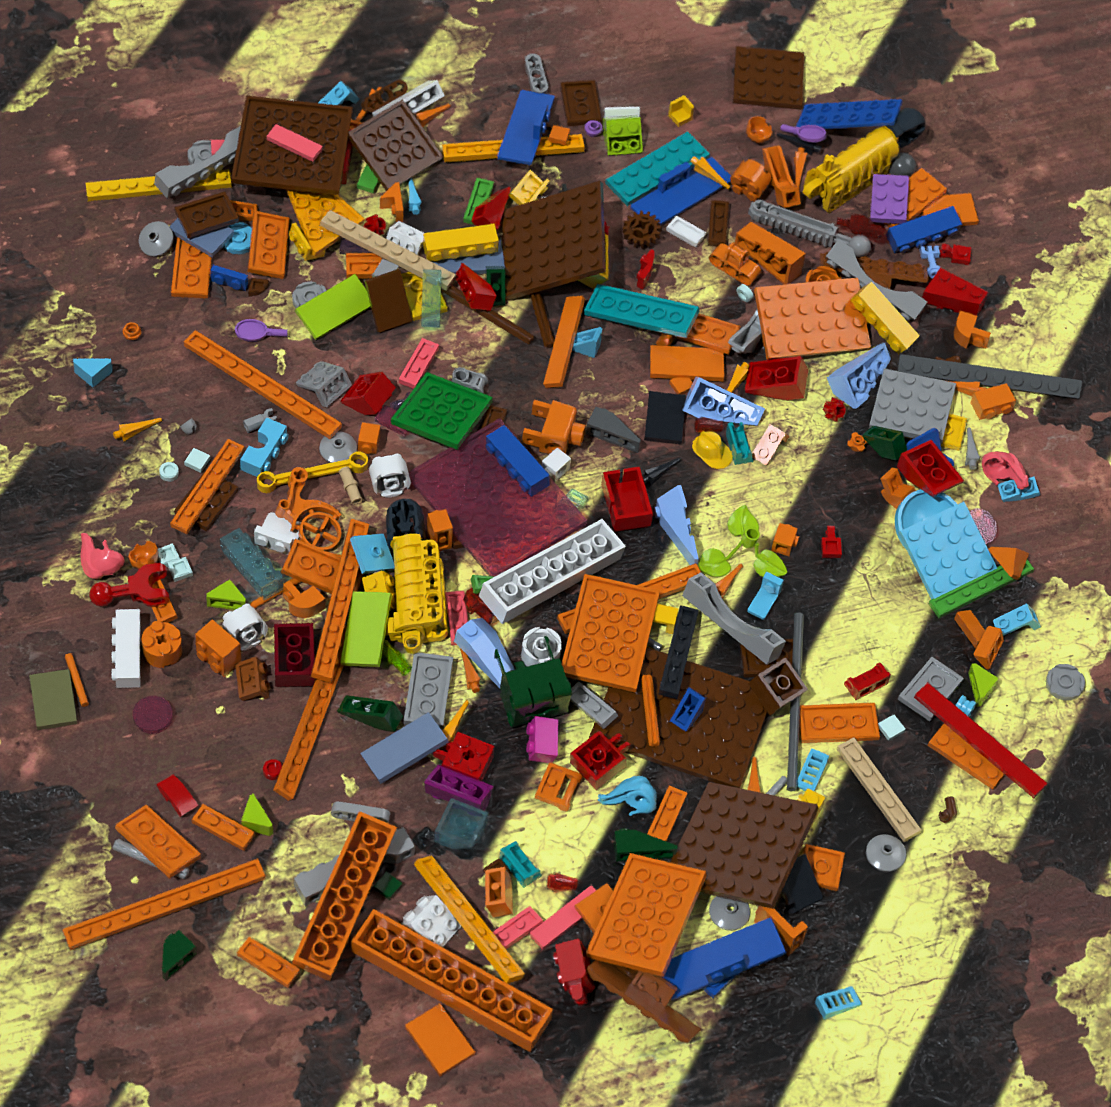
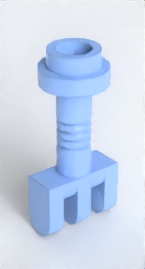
M920 246L921 259L928 258L930 267L927 269V273L933 279L941 268L936 265L935 258L940 256L939 247L934 246V251H932V247L927 246V251H925V247Z

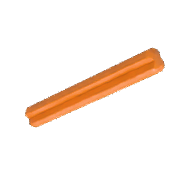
M643 675L641 681L648 742L651 747L659 746L660 738L653 679L651 675Z

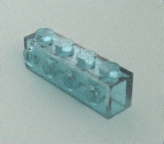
M238 528L220 538L221 551L263 600L283 590V575L279 570L276 571L273 568L272 562L269 558H265L262 555L261 549L257 545H253L247 533H243Z

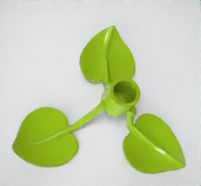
M746 505L735 510L727 523L731 534L735 536L741 535L742 538L739 544L727 557H724V554L718 549H707L701 555L698 565L699 569L706 575L723 577L731 569L727 560L741 546L745 548L755 547V557L758 559L754 561L753 566L760 576L763 577L766 571L777 577L787 574L783 561L776 553L765 549L759 555V543L757 542L760 537L759 525Z

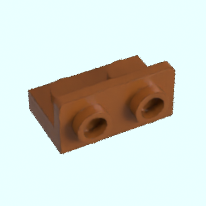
M253 657L236 663L239 699L245 701L259 695L264 699L269 698L268 691L270 690V685L267 681L266 673H268V668L265 662H262L257 657Z

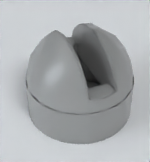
M191 418L181 425L180 428L184 433L192 434L196 431L197 425Z

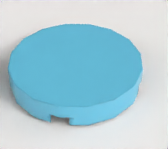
M244 222L227 226L234 230V235L223 248L233 254L249 252L252 226L250 227Z

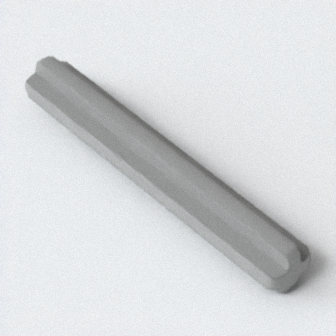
M120 839L114 842L113 849L115 851L156 867L132 844ZM185 868L175 876L185 879L188 876L189 868Z

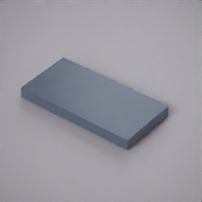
M499 240L498 252L431 261L454 274L459 270L461 263H464L476 274H485V266H504L505 268L501 240Z
M428 712L360 754L381 784L449 743V741Z

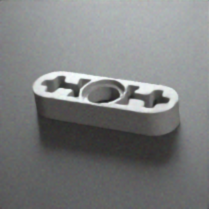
M529 54L525 58V68L531 91L547 94L548 84L541 58L537 54ZM537 73L540 74L541 77L534 78L532 75Z
M334 802L332 805L331 815L337 819L355 821L359 811L389 824L390 812L386 809L345 802Z

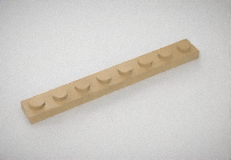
M331 210L321 220L320 226L399 265V267L444 290H447L455 280L456 274Z

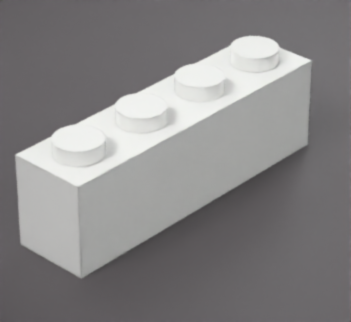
M437 80L427 81L372 114L376 116L402 99L414 114L445 95Z
M140 609L116 610V617H112V629H116V634H112V646H116V651H112V663H115V669H112V681H116V688L140 687Z

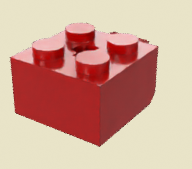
M598 731L570 753L571 765L596 791L626 768L627 758L623 754L631 747V744L625 742L616 748L615 745L623 737L620 733L608 740L601 731Z
M457 732L453 742L449 741V743L441 747L448 752L437 749L431 754L443 761V767L482 781L494 757L495 746Z
M579 938L556 944V952L553 955L556 965H559L560 971L557 972L559 983L563 984L564 990L570 993L577 1005L583 1006L587 1001L586 993L592 992L595 988L594 980L586 972L587 967L591 965L590 958L586 956L587 950Z

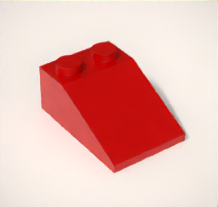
M802 356L750 362L745 392L782 400L802 399L805 394L808 368Z
M932 440L901 453L897 468L909 482L932 497L964 482L963 478Z

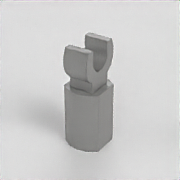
M267 409L262 415L258 414L244 420L243 425L247 433L259 429L266 417L277 422V416L269 417L273 415V409Z

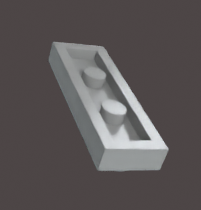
M578 682L571 688L572 696L570 701L603 729L618 717L615 710L581 682Z

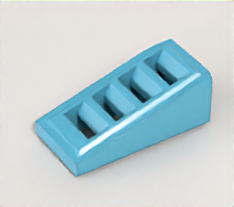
M815 749L810 750L797 779V788L804 791L807 788L815 791L828 763L829 755ZM809 765L819 768V770L809 767ZM806 772H807V773H810V774L816 776V778H815V777H812V776H810V775H808V774H805V773H806ZM802 779L812 782L813 785L802 781Z
M852 986L820 995L815 1001L824 1020L861 1006V1002ZM850 993L854 1002L850 1003L846 994ZM841 996L843 997V999H844L845 1002H846V1004H844V1005H843V1003H842V1001H841V999H840ZM834 999H836L839 1006L836 1007ZM826 1002H829L832 1008L829 1009Z

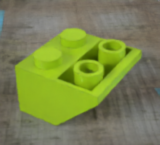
M633 115L603 118V134L607 155L643 152L641 117Z

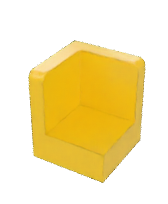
M685 95L670 103L668 116L678 127L693 120L694 105Z
M657 604L653 622L667 625L665 633L673 634L679 608Z

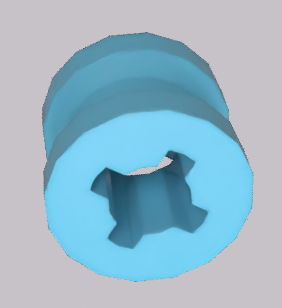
M962 695L956 707L969 717L976 702L969 701L966 696Z

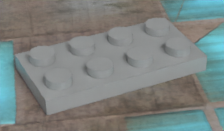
M419 652L414 653L404 724L408 725L429 712L440 729H443L453 657Z

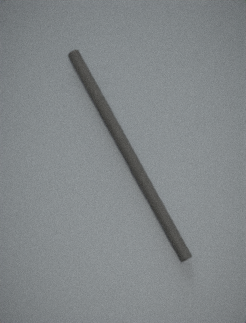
M795 613L792 667L801 678L804 614ZM801 695L790 702L788 791L797 790Z

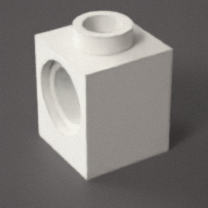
M556 448L542 461V467L554 482L570 469L571 458L559 448Z

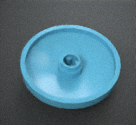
M922 489L910 493L901 501L895 514V529L902 545L904 546L898 532L958 504L945 493H940L934 497Z

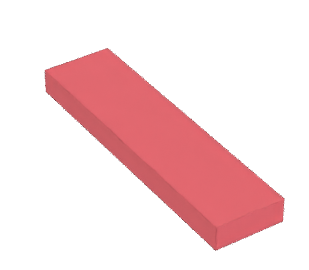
M592 885L532 930L529 936L544 950L582 920L574 906L595 892L596 889Z

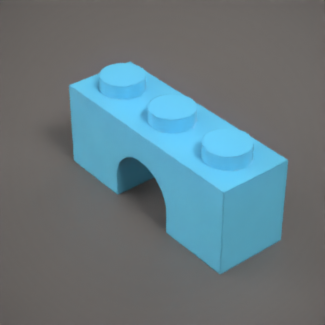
M266 417L258 430V442L266 446L263 448L248 446L240 459L241 470L256 477L261 472L269 471L273 458H277L281 445H284L288 440L287 426Z

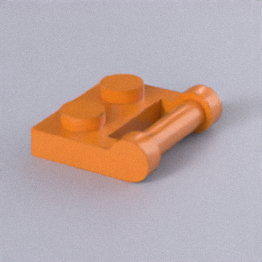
M549 762L535 794V799L556 806L562 811H568L570 800L583 776L578 772ZM566 777L570 779V783L563 799L557 796Z

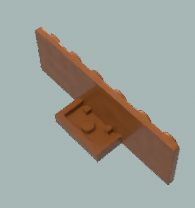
M829 252L820 253V266L832 268L826 263L827 260L825 259ZM856 258L865 274L884 288L890 289L892 278L928 282L927 267L922 264L915 263L910 265L902 261L894 263L888 262L885 259ZM837 267L834 269L835 271L842 272V270H840Z
M599 960L594 961L587 967L586 972L589 973L593 980L600 981L610 992L620 995L627 1004L635 1006L645 1017L652 1018L658 1022L659 1027L672 1032L679 1041L688 1044L701 1031V1028L668 1006L678 988L661 976L638 971L632 980L609 963Z

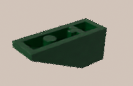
M348 695L345 696L337 710L338 713L376 729L395 732L403 717L393 701Z
M623 828L614 832L613 843L616 862L627 861L630 853L653 859L672 858L678 850L675 844L637 830Z

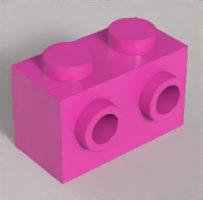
M535 716L527 725L529 741L526 751L529 753V760L552 763L558 756V719Z

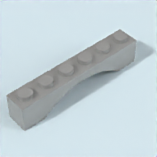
M241 126L226 134L221 148L210 158L192 165H170L155 173L154 185L168 199L178 195L182 190L192 187L196 182L205 180L212 173L221 171L228 164H233Z
M840 239L837 240L825 257L826 263L834 269L837 267L842 270L841 274L846 278H858L860 288L873 282L907 321H914L927 303L926 300L913 291H893L875 283L860 267L854 249Z
M701 572L688 579L682 595L685 599L766 665L779 658L786 642L772 629L756 628L738 618L723 601L715 583Z
M404 827L396 829L383 862L398 864L415 856V846ZM339 855L327 863L318 864L308 872H300L294 878V888L304 906L320 900Z

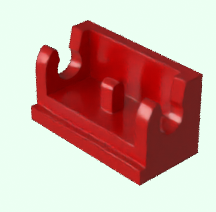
M879 662L863 674L855 678H847L844 685L856 701L887 685L891 674Z

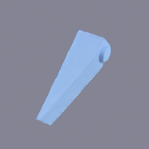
M881 343L855 358L827 377L833 394L853 409L858 408L868 399L870 389L875 387L877 384L875 382L876 379L883 373V370L891 360L885 343Z
M696 376L687 394L682 411L699 419L758 425L765 408Z
M677 485L657 499L654 515L655 518L659 519L661 527L689 565L698 564L699 558L694 536L689 535L691 534L690 518L686 519L685 508H687L685 496L681 485Z
M483 618L471 619L456 631L454 642L500 688L502 673L497 659H494L495 649L498 650L505 672L515 669L497 632Z

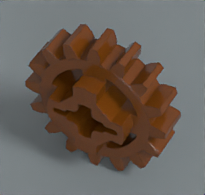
M640 211L638 215L636 212H633V217L628 215L627 220H624V226L622 227L624 239H628V244L633 242L635 248L638 244L641 248L645 244L650 247V242L656 244V238H660V220H656V215L650 216L649 211L646 214Z

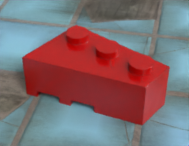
M940 268L924 290L922 298L927 301L926 304L935 305L938 309H943L944 307L953 309L956 313L963 311L977 316L985 304L988 292Z

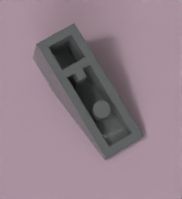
M595 407L587 423L586 434L638 453L641 440L614 413L604 408Z

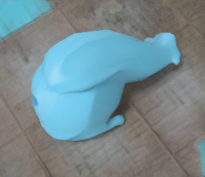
M633 776L625 779L609 794L598 795V801L602 805L619 804L625 801L631 807L636 808V811H631L629 816L649 814L656 809L657 805L656 790L651 786L648 779L643 776Z

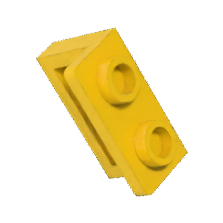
M529 170L510 192L509 196L518 205L538 200L537 196L539 194L542 195L548 189L546 185L550 180L547 178L545 181H542Z
M292 223L289 237L296 245L297 251L302 255L303 259L307 261L323 257L326 252L325 250L315 257L312 255L311 247L304 236L302 228H299L296 223Z
M379 571L362 578L365 592L391 593L390 609L397 611L396 593L393 587L395 582L389 573Z

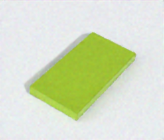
M354 274L295 309V312L313 338L317 340L368 310L371 306L367 290Z
M353 591L340 662L342 666L380 667L392 599L391 593Z

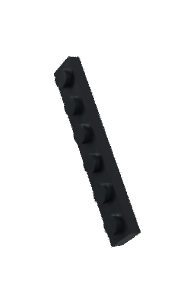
M680 605L658 695L678 699L698 616V609Z

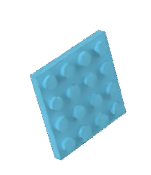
M965 502L898 532L931 600L997 569Z

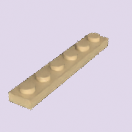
M852 738L837 747V751L903 842L920 834L921 828L856 739Z

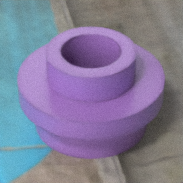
M589 121L585 124V131L588 136L597 137L602 132V125L598 121Z

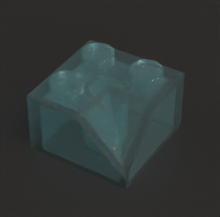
M451 798L435 830L434 842L451 849L473 848L480 840L487 825L488 812Z

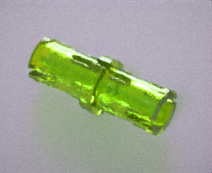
M384 640L385 645H383L382 653L387 657L388 663L394 665L401 675L405 676V671L409 673L412 667L402 658L400 651H396L388 640Z

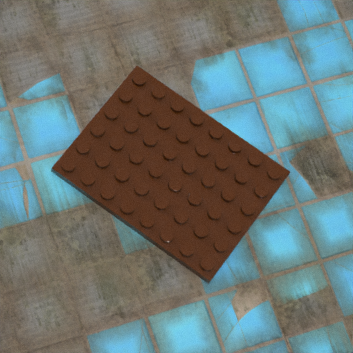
M647 647L636 693L608 687L603 701L616 711L618 717L604 729L595 722L589 738L598 731H601L608 740L620 733L623 736L622 740L615 747L618 748L623 743L629 742L631 747L625 752L627 754L713 783L740 788L768 712L748 684L750 681L686 661L678 699L658 695L668 654ZM643 675H651L653 679L660 738L659 746L651 747L648 742L641 681ZM690 687L704 696L706 700L701 715L688 731H684L670 720L687 689Z

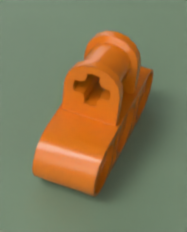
M732 242L729 246L721 243L709 255L711 264L747 286L751 285L761 274L759 265L748 259L749 251L739 248L735 242Z

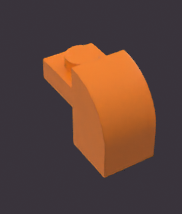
M960 311L953 333L956 342L966 349L968 344L986 349L991 333L974 327L977 316Z
M892 467L880 478L884 487L881 491L882 496L896 509L905 497L916 491L914 486L903 484L897 468Z
M290 580L283 584L282 595L289 603V612L299 618H309L325 609V598L314 585L300 593Z

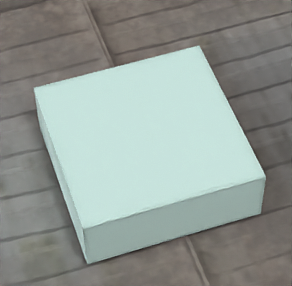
M193 448L184 461V465L201 473L209 462L210 455Z
M173 543L158 548V561L168 567L167 563L180 559Z
M186 557L167 563L174 582L193 576Z
M895 715L878 723L880 731L888 741L903 734L906 730Z

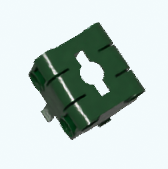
M544 636L543 641L550 661L525 667L524 661L514 663L515 670L505 672L498 650L495 649L494 659H497L502 673L500 697L511 728L527 724L535 716L549 718L568 713L569 702L572 696L571 686L565 675L560 658L554 659L549 646L550 640L547 636Z

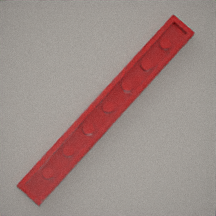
M929 683L925 684L915 694L914 698L1033 799L1047 786L1046 781Z

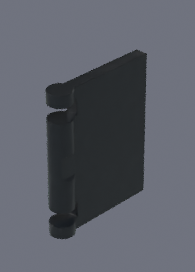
M806 853L797 856L781 891L786 905L792 903L795 905V907L788 909L790 914L823 899Z

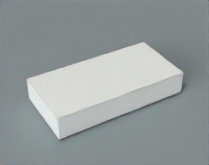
M678 216L666 228V231L694 247H697L706 237L705 231Z

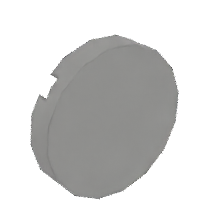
M210 140L195 142L188 150V162L190 165L200 163L212 156Z
M316 282L301 283L292 294L293 305L295 308H298L327 290L323 285L320 286Z
M1058 664L1050 669L1045 681L1050 694L1064 701L1078 698L1085 686L1083 674L1075 666L1069 664Z

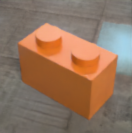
M1007 383L974 392L971 399V405L979 420L991 419L1000 414H1008L1013 411L1016 402Z
M435 510L428 513V539L436 541L439 551L452 548L453 527L447 510Z
M505 867L485 870L486 907L492 917L513 914L512 878Z

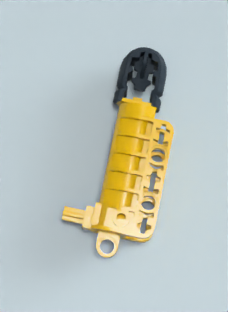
M904 108L899 111L894 125L874 129L867 134L866 138H861L856 144L850 145L847 151H841L837 157L825 155L824 162L821 165L807 172L803 194L809 199L819 194L823 198V209L827 213L833 212L873 184V174L886 175L888 173L891 160L898 156L899 147L903 148L909 145L925 130V118L914 108Z
M400 499L389 506L386 515L387 546L393 550L397 612H394V617L388 618L385 636L389 635L391 641L398 640V642L403 643L405 650L410 654H414L420 651L422 643L441 641L448 635L444 566L436 541L425 540L423 510L412 499ZM414 526L415 534L397 536L396 532L399 529L402 533H407ZM429 546H432L433 548L432 556H429L428 553ZM434 578L435 582L431 584L430 581ZM435 596L438 597V601H437V602H435V600H434ZM435 611L437 614L436 618L432 616ZM440 624L441 632L437 635V625ZM407 644H417L415 647L407 646Z

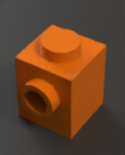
M779 523L771 551L790 556L792 547H796L799 536H796L798 528L789 524Z

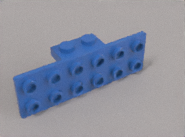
M526 90L520 91L497 159L532 165L542 134L545 133L547 122L550 119V111L555 99L554 95Z
M902 99L806 104L796 127L816 125L823 129L891 126L895 124L903 102Z
M713 157L708 158L706 161L725 182L730 184L731 175ZM686 161L681 165H677L670 172L662 174L659 177L658 189L631 204L630 208L637 215L640 214V211H643V214L649 211L650 216L656 215V220H660V225L724 188V186L694 171V167L691 169V166Z
M767 918L673 957L662 978L678 988L671 999L673 1001L784 955L786 951L773 920Z

